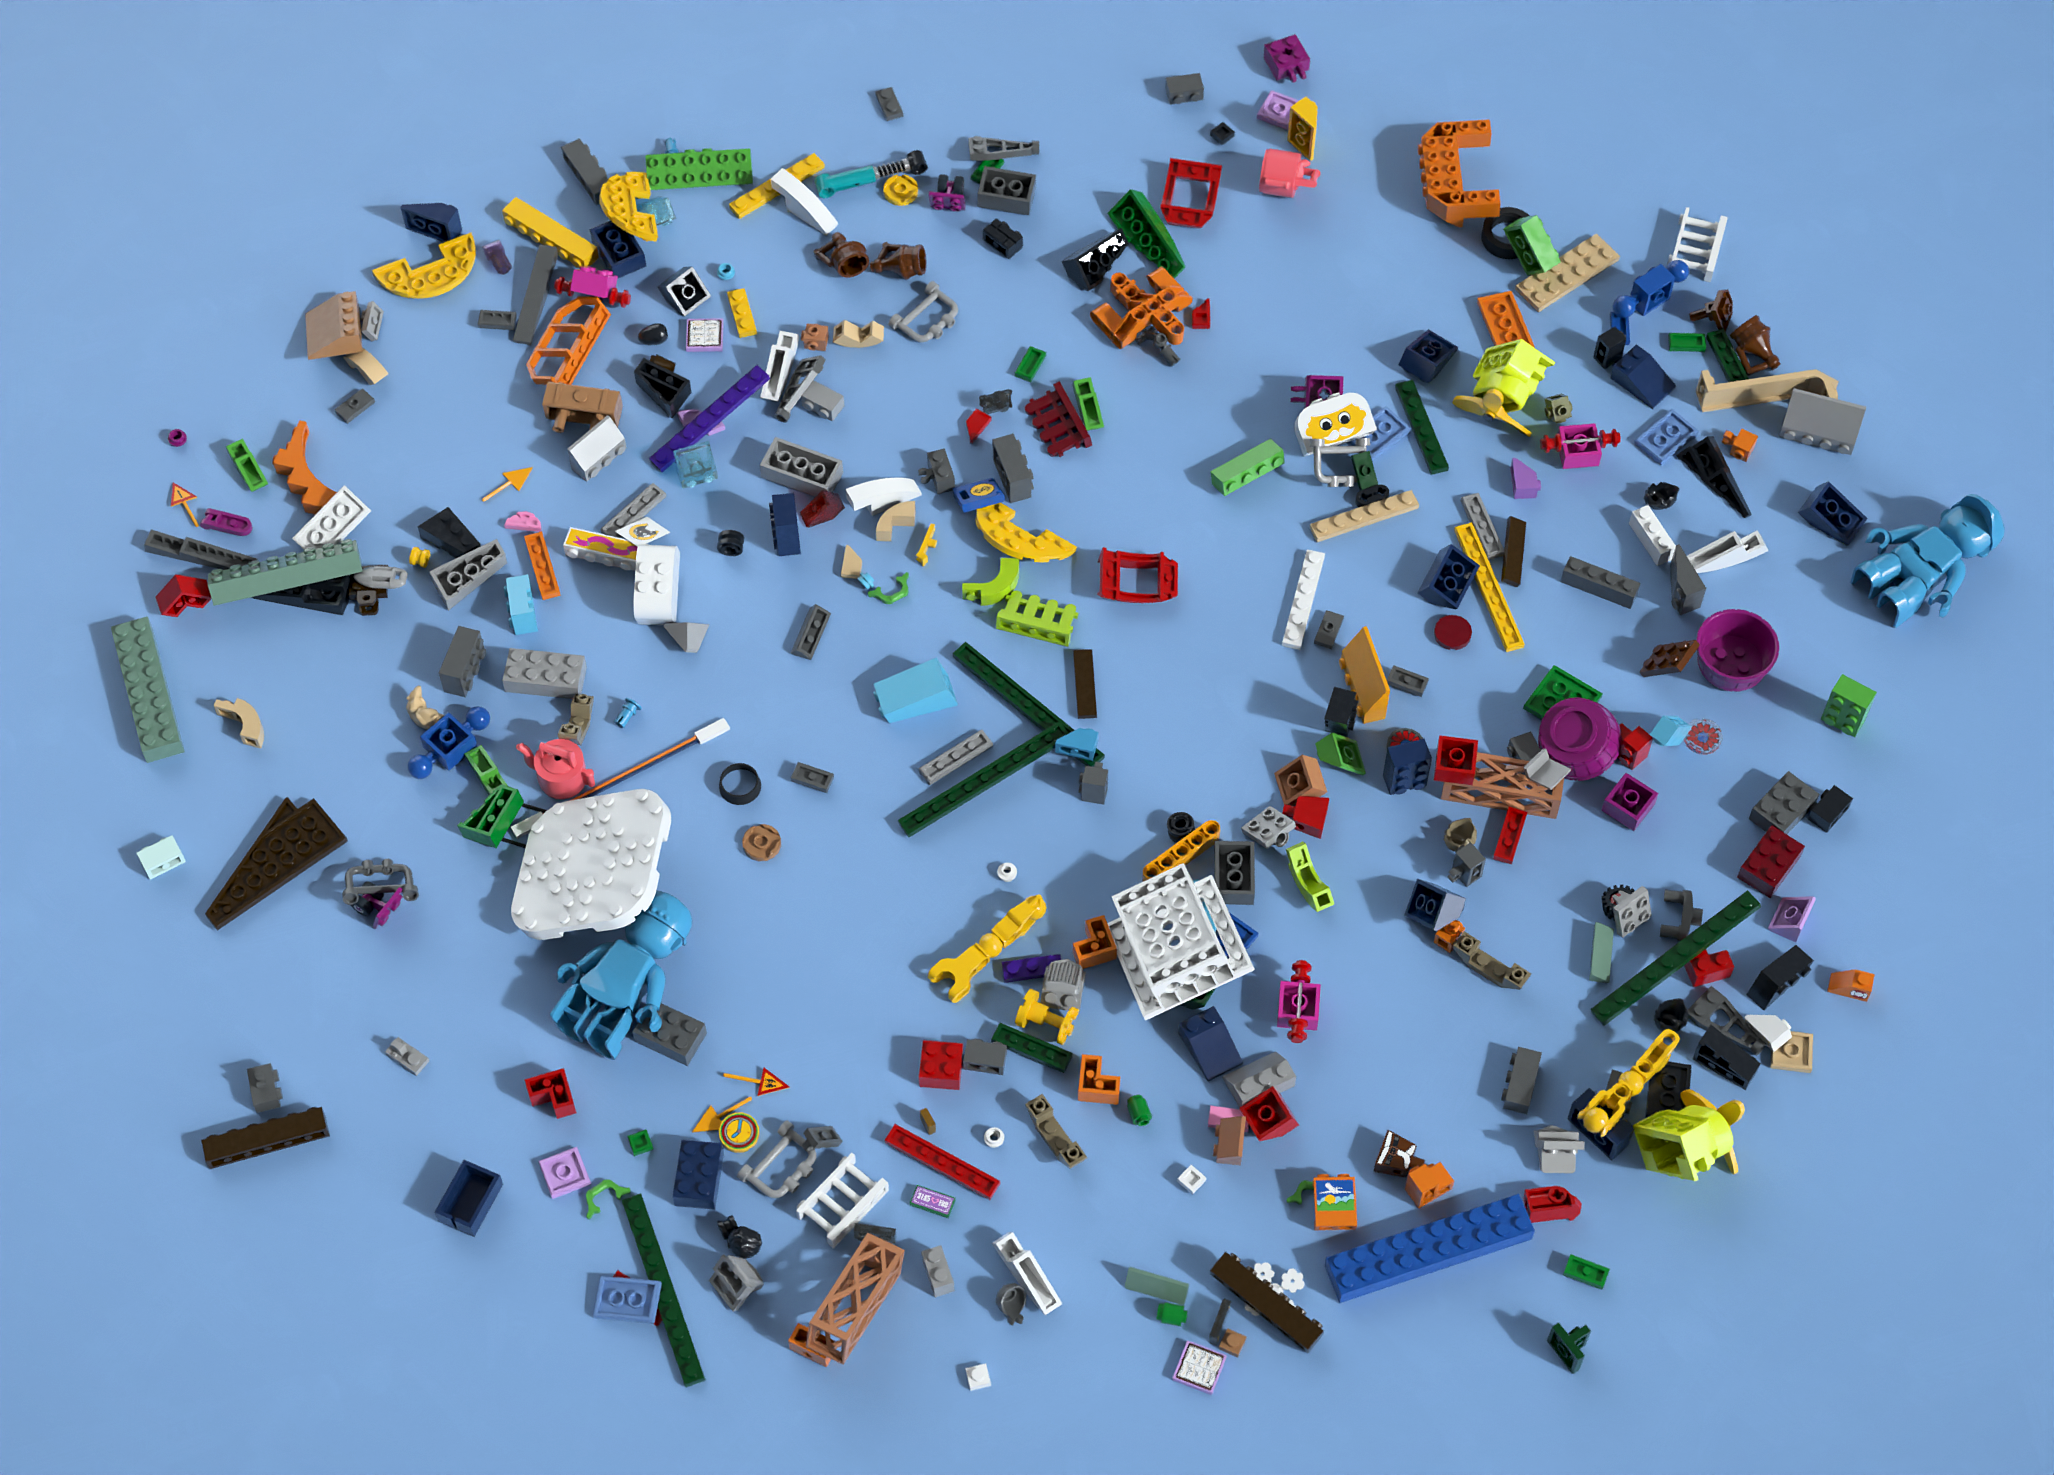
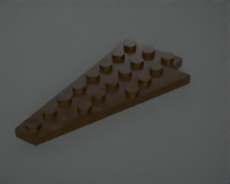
M286 797L205 913L206 917L218 931L348 842L347 837L314 798L297 809L292 801Z

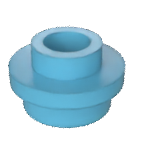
M722 263L717 269V275L720 279L729 280L735 275V269L729 263Z
M861 572L860 577L857 578L867 590L870 587L873 588L874 584L872 582H874V579L868 573L864 574Z

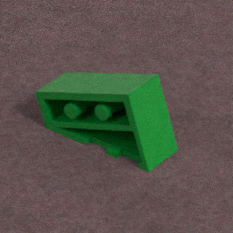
M503 784L484 800L485 803L480 808L474 809L471 812V816L465 822L461 821L457 825L463 838L497 849L524 803L518 789Z

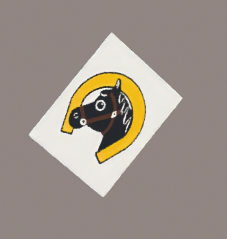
M648 517L615 531L637 547L670 533Z

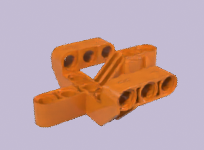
M1159 267L1146 276L1149 284L1155 289V295L1145 293L1143 289L1140 290L1135 285L1136 281L1134 279L1130 281L1123 273L1112 275L1111 293L1128 311L1123 319L1106 302L1090 312L1093 322L1119 349H1123L1135 341L1137 333L1151 324L1160 333L1166 335L1167 341L1170 344L1179 345L1183 342L1184 326L1171 311L1180 312L1192 304L1193 297L1163 267Z

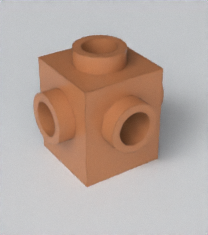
M807 324L806 329L802 330L801 333L804 349L826 351L829 339L828 326Z

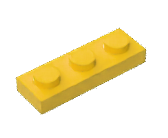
M745 288L728 291L727 295L739 338L756 335L757 330Z

